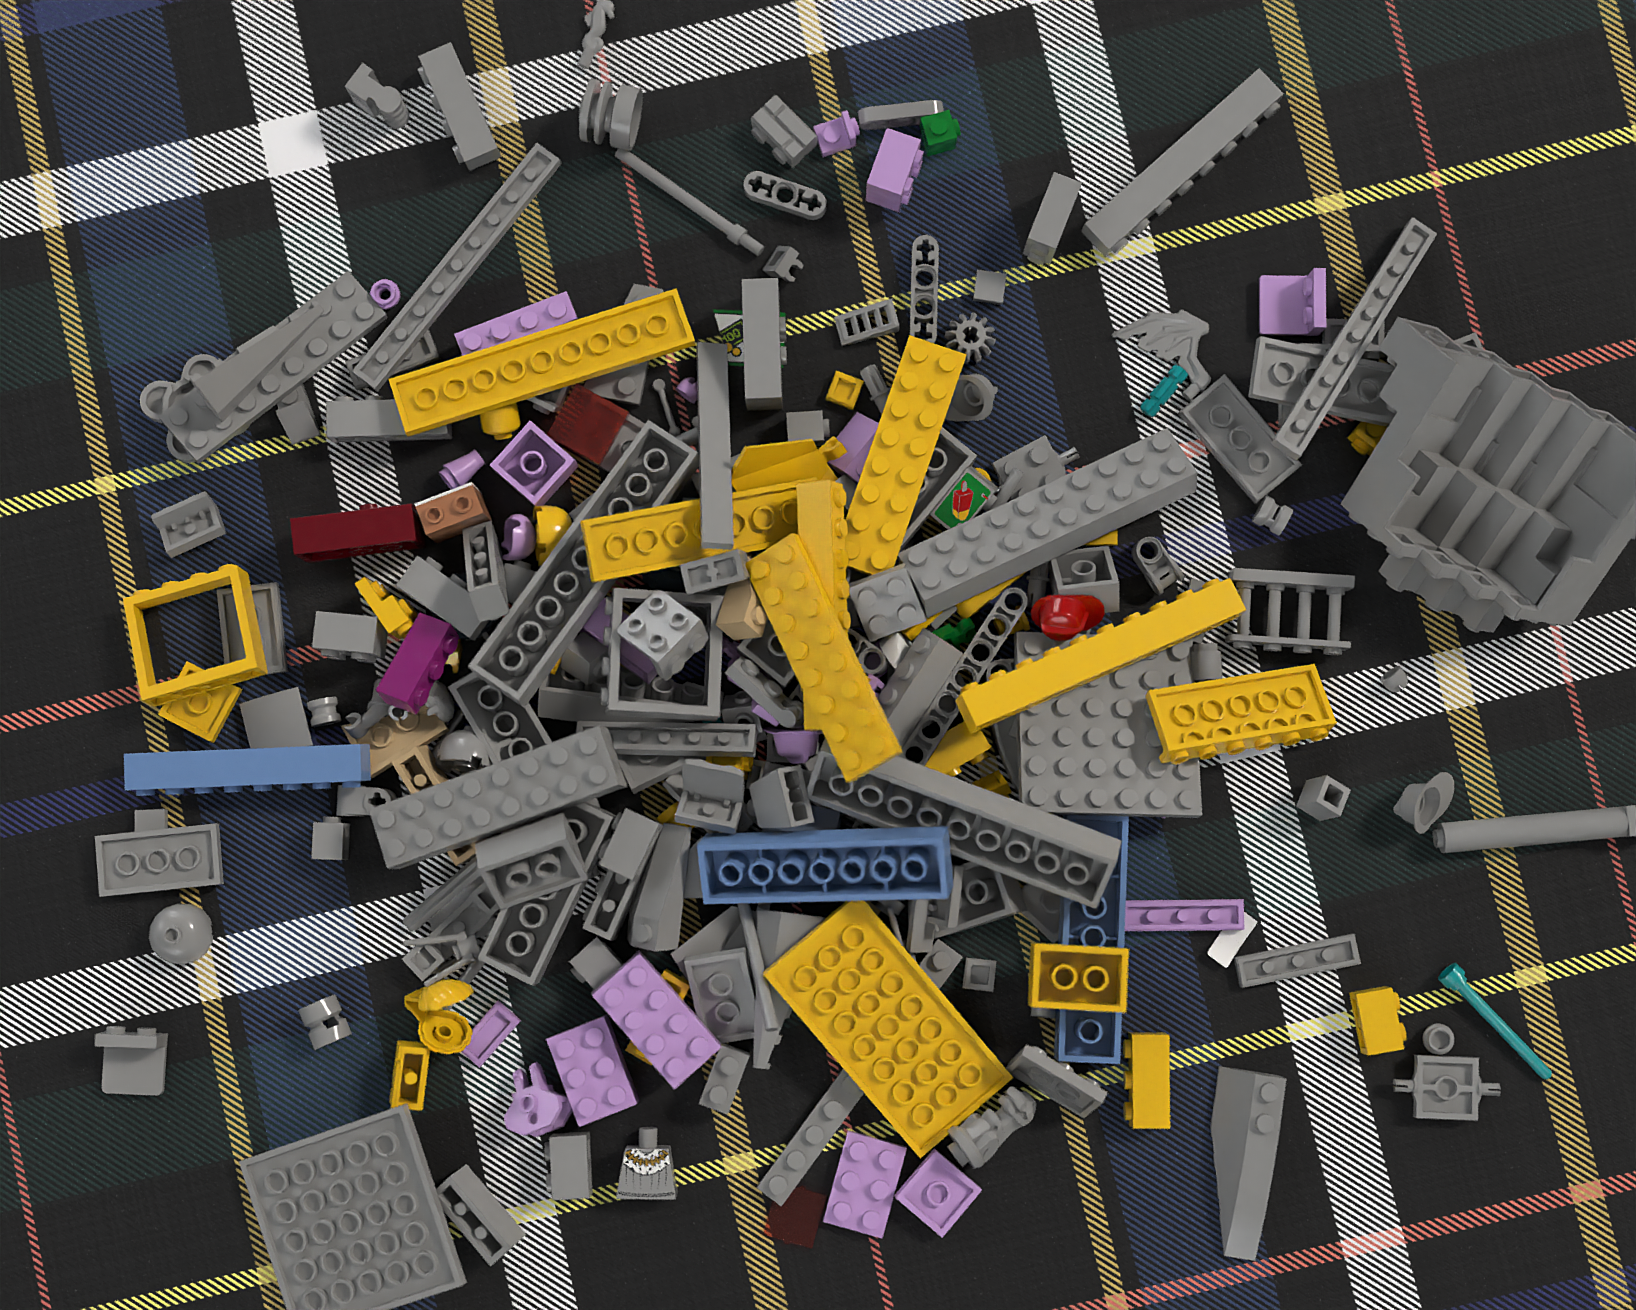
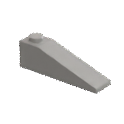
M663 823L629 910L626 939L631 946L652 951L675 950L678 948L692 827Z

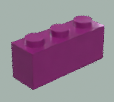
M423 613L418 614L376 688V692L385 703L417 715L420 707L427 702L429 691L434 682L441 677L448 657L455 652L458 646V639L460 637L452 625Z

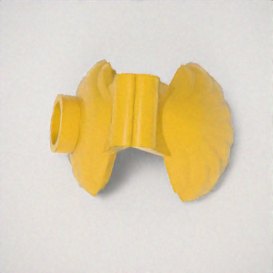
M454 979L440 980L405 996V1007L419 1021L418 1034L420 1035V1041L431 1051L446 1055L459 1053L471 1043V1035L473 1033L468 1020L457 1012L443 1010L442 1008L461 1002L472 995L474 990L469 984Z

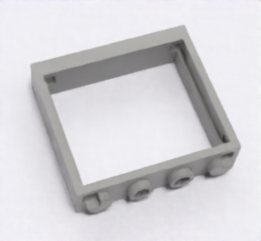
M614 588L611 597H606L604 609L605 615H610L609 627H604L603 645H608V657H603L602 675L607 676L606 688H601L600 694L601 706H605V715L716 721L720 716L723 631L716 626L724 596L709 594L687 595L681 592L663 591L682 606L707 607L706 632L709 639L706 641L703 706L618 701L621 637L617 629L622 624L623 601L643 603L654 591Z

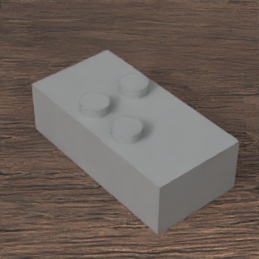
M778 278L742 279L744 379L747 411L783 409L781 365H787L786 346L781 347V342H786L785 317H780Z

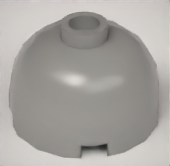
M465 726L464 730H457L448 734L440 744L435 762L437 768L450 774L451 768L461 771L460 776L493 764L487 755L484 744L478 739L471 726Z
M179 903L166 907L155 916L150 925L149 941L151 947L159 958L172 964H187L197 961L208 952L213 942L212 922L203 909L193 904Z

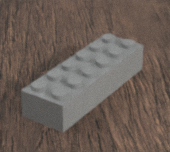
M584 802L545 816L544 819L561 813L564 814L575 835L589 880L599 859L600 849L604 842L608 840L612 831L616 815L589 802ZM588 880L500 910L477 959L532 986L538 984Z

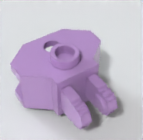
M535 1062L529 1066L533 1086H529L523 1070L518 1069L513 1072L512 1076L516 1093L512 1094L513 1102L503 1118L506 1129L523 1136L531 1135L538 1137L563 1127L573 1110L567 1096L555 1092L552 1085H547L541 1065Z

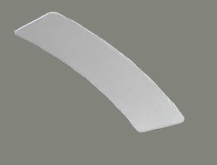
M1244 912V930H1222L1207 954L1227 968L1243 942L1256 926L1257 921Z

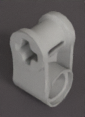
M1145 537L1134 544L1131 550L1132 558L1157 595H1162L1164 589L1175 581H1182L1185 578L1178 564L1170 557L1158 539ZM1143 544H1148L1153 548L1154 555L1152 559H1146L1141 555L1140 548ZM1166 573H1169V575L1160 580V577H1162Z
M338 785L336 816L364 817V815H370L369 809L380 806L376 805V799L383 798L388 803L396 800L397 796L389 789L365 786L342 788V785Z

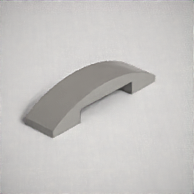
M485 881L427 937L455 935L463 931L466 932L467 937L476 934L500 910ZM457 941L416 945L402 960L421 981H424L454 955L452 946L456 945Z

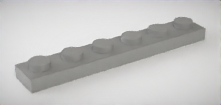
M578 721L576 734L599 725L608 728L616 754L755 757L758 735L756 724Z

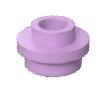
M383 279L377 281L372 286L370 296L382 309H391L399 302L400 290L393 281ZM390 291L391 295L388 299H381L382 292Z

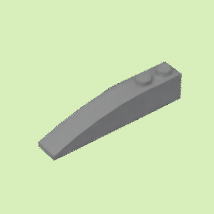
M561 663L555 675L549 673L539 687L537 717L576 722L685 723L699 721L605 715V706H601L600 694L601 688H606L607 676L598 678L591 684L586 685L563 670ZM620 666L618 701L703 706L704 686L688 681L684 684L674 682L671 679L672 677L666 681L660 676H655L647 684L629 669ZM720 691V716H719V717H721V708H722L723 696H724V692H722V691Z
M1219 1066L1210 1129L1217 1178V1197L1219 1198L1220 1207L1219 1216L1223 1255L1255 1261L1273 1176L1287 1079L1279 1075Z

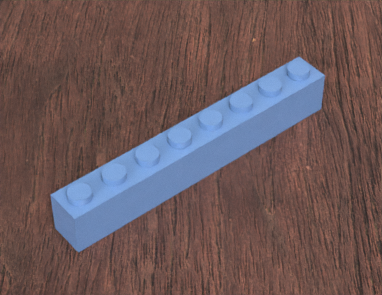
M370 744L124 754L125 790H136V796L155 795V789H165V795L184 794V788H195V794L214 793L213 787L223 786L224 792H243V786L253 785V791H272V785L283 784V790L302 789L301 783H312V789L331 788V782H342V788L361 787V781L371 780Z

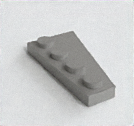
M634 284L624 305L663 293L664 291L659 288ZM650 360L588 379L581 394L590 397L596 394L605 400L640 406Z

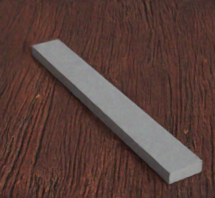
M697 342L701 548L732 550L734 537L727 344Z

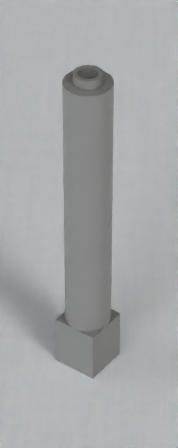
M1636 805L1439 823L1437 829L1433 830V843L1442 853L1631 837L1636 836Z

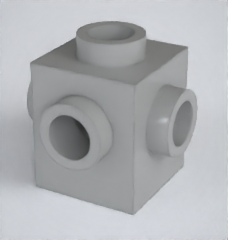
M745 691L724 697L721 708L724 724H756L758 733L763 732L766 720L751 712L752 697Z

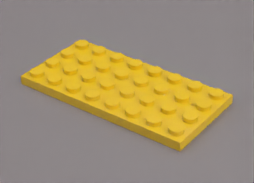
M845 901L762 972L919 1158H922L945 1138L950 1127L960 1125L1013 1079L1012 1075L865 901Z

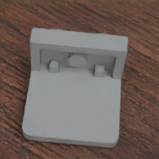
M661 590L654 591L617 629L620 637L651 659L658 675L666 681L673 674L678 673L683 668L685 662L695 652L700 651L709 639L701 619Z
M685 759L682 765L683 792L676 810L675 822L735 835L744 806V772L730 765L721 766L707 763L701 759Z
M108 1026L105 1032L95 1034V1046L104 1047L102 1091L104 1093L160 1095L164 1092L168 1033H156V1028L146 1027L137 1028V1032H125L126 1027Z

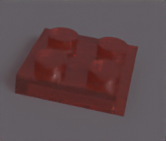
M576 383L547 436L601 466L630 414L628 411Z

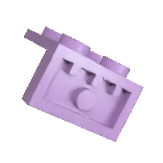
M1313 268L1308 276H1260V335L1319 336L1326 328V268Z

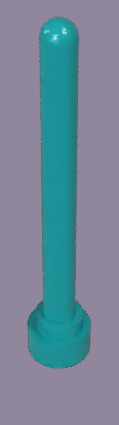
M1452 963L1445 968L1439 975L1438 980L1447 989L1457 990L1542 1079H1549L1552 1076L1551 1070L1466 982L1467 978L1464 976L1465 971L1457 963Z

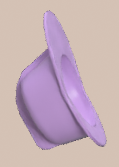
M787 727L763 728V731L773 734L778 755L786 757L792 764L806 763L809 756L816 753L819 734H823L822 731L796 730Z

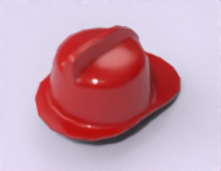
M1047 595L1038 599L1031 609L1032 620L1041 628V631L1048 638L1058 642L1071 640L1079 632L1087 631L1097 626L1105 614L1102 602L1089 595Z

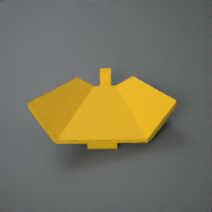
M834 436L818 449L812 439L746 446L731 469L732 486L737 492L817 477V481H836L838 477L831 470L827 462L840 458L847 453V450Z

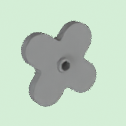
M208 354L196 355L186 362L181 380L176 383L154 381L148 384L140 395V406L143 412L151 420L162 423L158 415L195 388L189 377L196 372L201 376L214 369L212 363L217 359ZM247 426L237 435L244 433L249 428V426ZM168 430L166 443L170 453L181 462H196Z

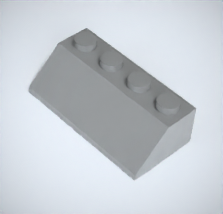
M473 672L448 686L476 736L484 744L487 755L493 764L552 743L551 738L529 702L523 708Z

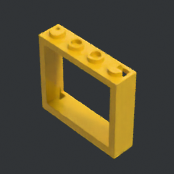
M234 564L223 565L215 572L208 574L196 573L191 575L190 579L181 582H165L160 588L138 590L133 593V596L123 598L141 701L156 707L268 674L249 575L239 566ZM232 584L246 658L156 684L142 610Z

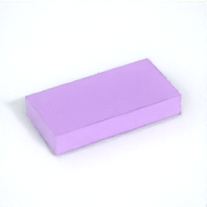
M498 1000L472 1029L471 1043L461 1052L480 1068L521 1020Z

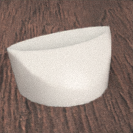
M900 632L885 636L879 641L884 655L895 669L912 646V643Z

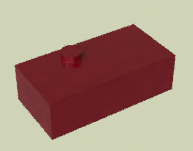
M364 504L359 506L360 510L290 518L294 555L308 563L426 548L425 532L416 507L413 504L379 508L378 504Z

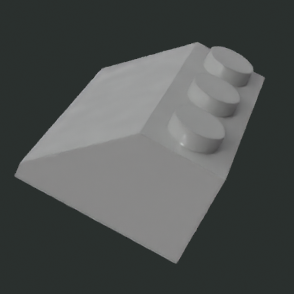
M563 813L475 843L478 871L501 910L588 880V874L575 835Z

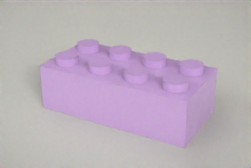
M640 950L592 993L597 1002L674 1089L721 1048V1043Z

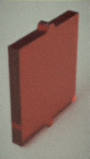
M801 1185L800 1187H795L782 1206L772 1201L763 1235L784 1240L786 1245L794 1243L812 1249L827 1195L806 1190L805 1186Z

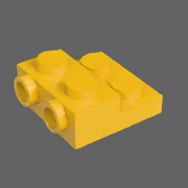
M363 577L356 582V587L387 632L400 640L403 637L405 638L418 616L412 604L404 598L400 600L390 595L383 584L380 585L377 580L372 582L368 578Z

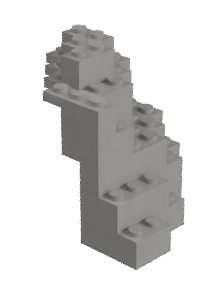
M1397 317L1379 347L1388 356L1387 361L1396 367L1380 392L1379 397L1388 404L1386 408L1396 415L1341 503L1350 512L1348 516L1353 521L1363 524L1368 529L1367 534L1370 537L1381 541L1387 546L1386 551L1389 555L1378 572L1387 579L1386 583L1392 589L1399 592L1408 590L1421 595L1426 600L1424 603L1427 607L1436 612L1443 610L1459 615L1464 620L1463 625L1476 633L1479 631L1494 632L1505 615L1515 621L1524 619L1535 624L1545 622L1551 626H1556L1557 624L1571 626L1629 540L1636 539V433L1609 412L1590 408L1571 392L1552 388L1534 373L1512 367L1492 351L1457 343L1435 326Z

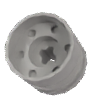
M590 79L585 94L582 97L579 110L580 140L590 142L594 134L595 144L600 145L608 132L610 134L611 147L632 150L638 134L642 112V88L621 85L616 97H613L611 82H604L601 89L600 80Z

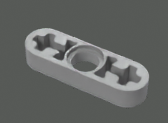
M928 100L866 107L858 111L859 127L864 130L919 125L921 117L944 111L943 102Z
M760 171L749 173L744 180L745 194L753 201L810 220L821 218L826 211V198L820 191ZM757 180H761L762 186L767 189H771V184H775L772 189V198H768V191L764 189H759L757 193L753 192L750 183L755 184ZM783 188L790 189L794 194L793 199L788 203L780 202L776 197L779 190ZM798 193L803 194L802 200L806 202H812L813 199H817L818 205L821 207H815L813 211H809L808 204L800 202L799 208L795 207L798 202Z

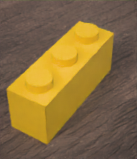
M1128 1032V1040L1123 1041L1124 1058H1128L1129 1071H1124L1123 1073L1124 1089H1129V1102H1124V1120H1129V1125L1133 1129H1170L1169 1034L1165 1032Z

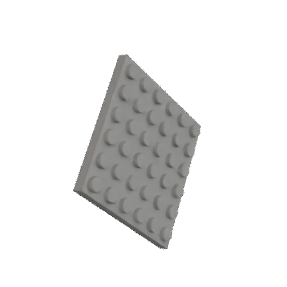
M1016 632L1014 634L1015 665L1029 658H1032L1033 662L1044 658L1042 655L1044 652L1059 646L1060 650L1070 646V641L1082 635L1090 638L1097 634H1077L1071 640L1058 642L1051 640L1044 633ZM1193 638L1016 714L1019 802L1052 815L1199 818L1202 816L1199 757L1191 758L1184 763L1176 765L1171 762H1160L1159 756L1164 750L1145 697L1148 690L1195 683L1191 663Z
M407 1103L239 1161L287 1310H389L462 1286L466 1283Z

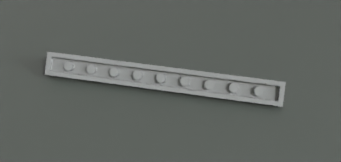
M536 143L352 370L355 376L377 392L380 390L562 164L558 157L540 144Z
M1413 217L1409 220L1270 444L1295 461L1302 455L1437 233Z
M937 939L933 944L932 951L927 952L919 966L940 989L963 957ZM844 1069L838 1074L757 1186L760 1191L780 1206L784 1204L864 1094Z

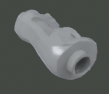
M1011 1086L1005 1092L1006 1095H1002L998 1099L1001 1104L998 1111L994 1113L991 1109H987L983 1115L978 1113L972 1114L960 1127L952 1126L948 1129V1135L953 1143L947 1147L962 1167L967 1163L974 1169L982 1167L1013 1131L1031 1122L1036 1110V1102L1026 1091L1020 1092Z

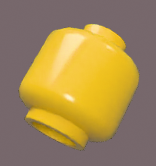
M517 403L479 414L483 432L494 435L495 440L512 437V432L520 427Z

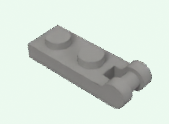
M741 656L726 670L725 674L782 726L792 727L804 716L803 703L791 701L776 682L767 679L760 672L759 667L753 661Z

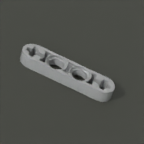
M921 235L913 242L911 254L910 335L915 337L920 334L921 323L914 324V321L922 323L932 321V324L926 323V335L931 336L926 341L935 344L937 337L939 247L935 238L929 235ZM923 243H927L928 248L933 249V251L928 253L927 264H922V251H917V249L922 247ZM923 271L929 272L933 277V282L928 286L919 285L916 281L918 273ZM919 301H928L932 305L931 313L928 315L918 314L915 305Z

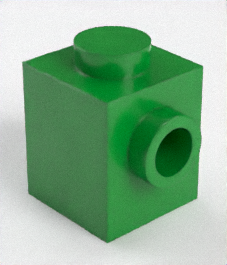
M949 110L920 118L919 130L927 157L956 149L957 136H961L957 118L952 119Z

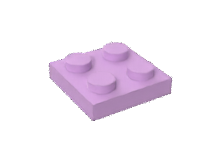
M934 1148L894 1196L931 1229L943 1237L982 1189Z

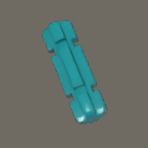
M1174 365L1167 373L1169 377H1164L1152 391L1150 400L1147 398L1142 403L1140 409L1144 414L1154 417L1161 409L1159 406H1164L1178 389L1177 384H1182L1187 378L1188 373L1181 366Z

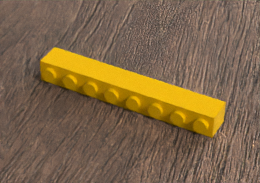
M832 480L797 484L798 537L848 638L851 619L847 611V598L849 597L850 588L846 580V567L849 562L848 553L845 550V536L848 531L847 522L844 519V506L847 501L846 492L843 484ZM803 692L804 730L822 731Z

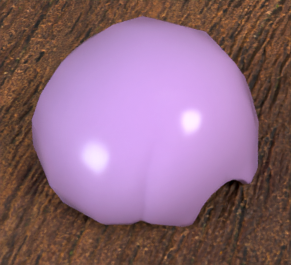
M514 514L506 520L504 541L501 543V546L507 549L509 553L503 555L502 558L504 560L526 559L534 551L537 536L535 528L528 517L522 514Z

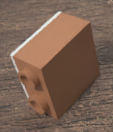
M472 482L415 503L425 534L435 543H440L463 534L462 529L488 521L492 522L482 493Z

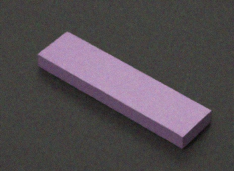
M1244 899L1126 900L1125 931L1244 930Z

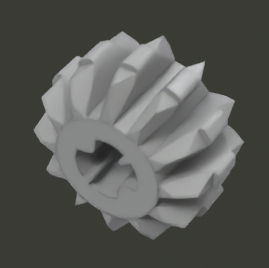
M972 313L968 321L964 314H960L959 323L953 320L949 323L953 331L945 332V338L951 340L946 344V348L956 349L955 351L967 354L964 364L969 363L970 356H973L976 363L981 362V354L989 356L991 350L988 346L995 344V339L990 337L994 333V327L984 328L987 318L983 317L977 322L976 313ZM970 333L974 334L976 336L974 340L975 343H973L972 340L970 344L965 342V334H967L968 337Z

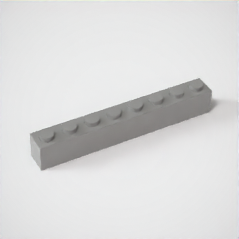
M1260 68L1256 70L1084 224L1081 232L1104 257L1108 256L1112 251L1115 254L1119 253L1128 244L1126 239L1133 232L1137 235L1140 234L1150 224L1148 219L1155 213L1161 215L1171 206V198L1177 193L1180 196L1184 195L1194 185L1192 180L1198 174L1202 177L1205 176L1216 165L1213 161L1218 156L1226 157L1237 146L1235 141L1242 135L1245 138L1249 137L1259 127L1257 122L1263 116L1267 119L1270 118L1281 107L1278 102L1284 93Z

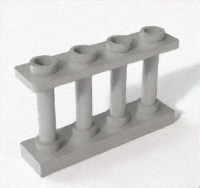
M1233 568L1228 571V578H1231L1233 584H1236V589H1239V596L1246 608V611L1237 618V634H1229L1225 637V643H1233L1234 649H1251V645H1263V650L1282 651V647H1293V652L1312 653V649H1324L1323 654L1342 655V651L1351 648V642L1339 641L1341 596L1345 595V591L1354 588L1355 576ZM1254 585L1266 586V591H1269L1267 636L1249 635L1251 590L1254 589ZM1285 587L1296 588V593H1299L1297 638L1279 637L1281 592L1284 591ZM1315 589L1326 590V594L1329 595L1327 640L1309 639L1311 594L1315 593Z

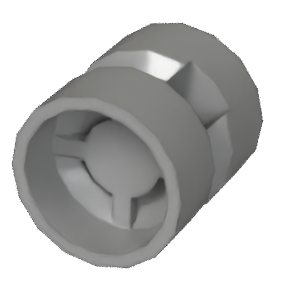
M336 994L298 1010L304 1026L311 1029L308 1036L314 1050L352 1034L346 1018L339 1016L342 1009ZM326 1020L328 1022V1029L323 1024V1022Z

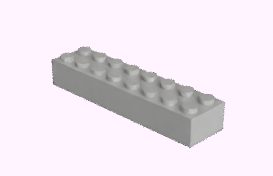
M599 725L369 809L387 868L402 869L627 787L609 730Z

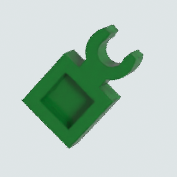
M969 617L961 620L954 628L949 623L931 633L960 651L961 647L959 644L971 642L977 632L974 629V623Z

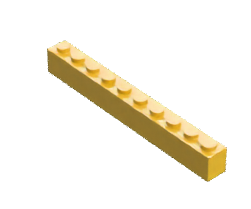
M1218 578L1210 580L1203 584V589L1194 593L1192 589L1187 590L1175 597L1177 601L1167 604L1166 601H1161L1151 606L1149 613L1142 616L1139 612L1133 613L1124 618V623L1114 627L1113 623H1110L1096 631L1097 635L1087 638L1086 635H1082L1070 641V646L1060 650L1059 646L1054 647L1042 654L1044 658L1034 662L1032 658L1026 659L1015 665L1016 670L1006 673L1005 670H1000L990 675L988 682L979 685L975 681L960 689L962 693L956 698L955 702L970 733L972 734L1237 619L1246 611V608L1231 578L1221 582Z

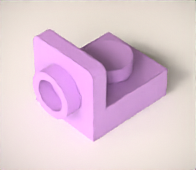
M847 110L841 112L840 118L813 126V131L818 136V145L822 157L855 147L856 136L860 135L855 117L850 119Z

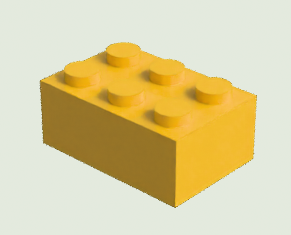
M1031 942L1028 1005L1036 1008L1126 1013L1129 949L1123 947Z

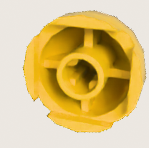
M534 506L533 520H537L538 523L535 525L537 536L535 552L538 566H542L572 525L570 515L564 509L557 506Z

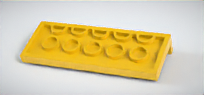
M1315 664L1148 690L1145 695L1164 750L1159 756L1160 762H1171L1174 765L1200 757L1201 760L1215 757L1217 754L1227 752L1228 755H1236L1250 748L1265 750L1274 744L1283 743L1284 746H1290L1304 739L1319 741L1326 738L1330 730L1337 723Z

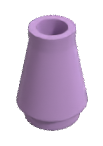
M473 450L469 454L443 465L444 469L439 472V475L450 489L465 485L480 467L485 465V462L478 452Z

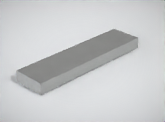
M1355 934L1233 957L1240 988L1361 964Z

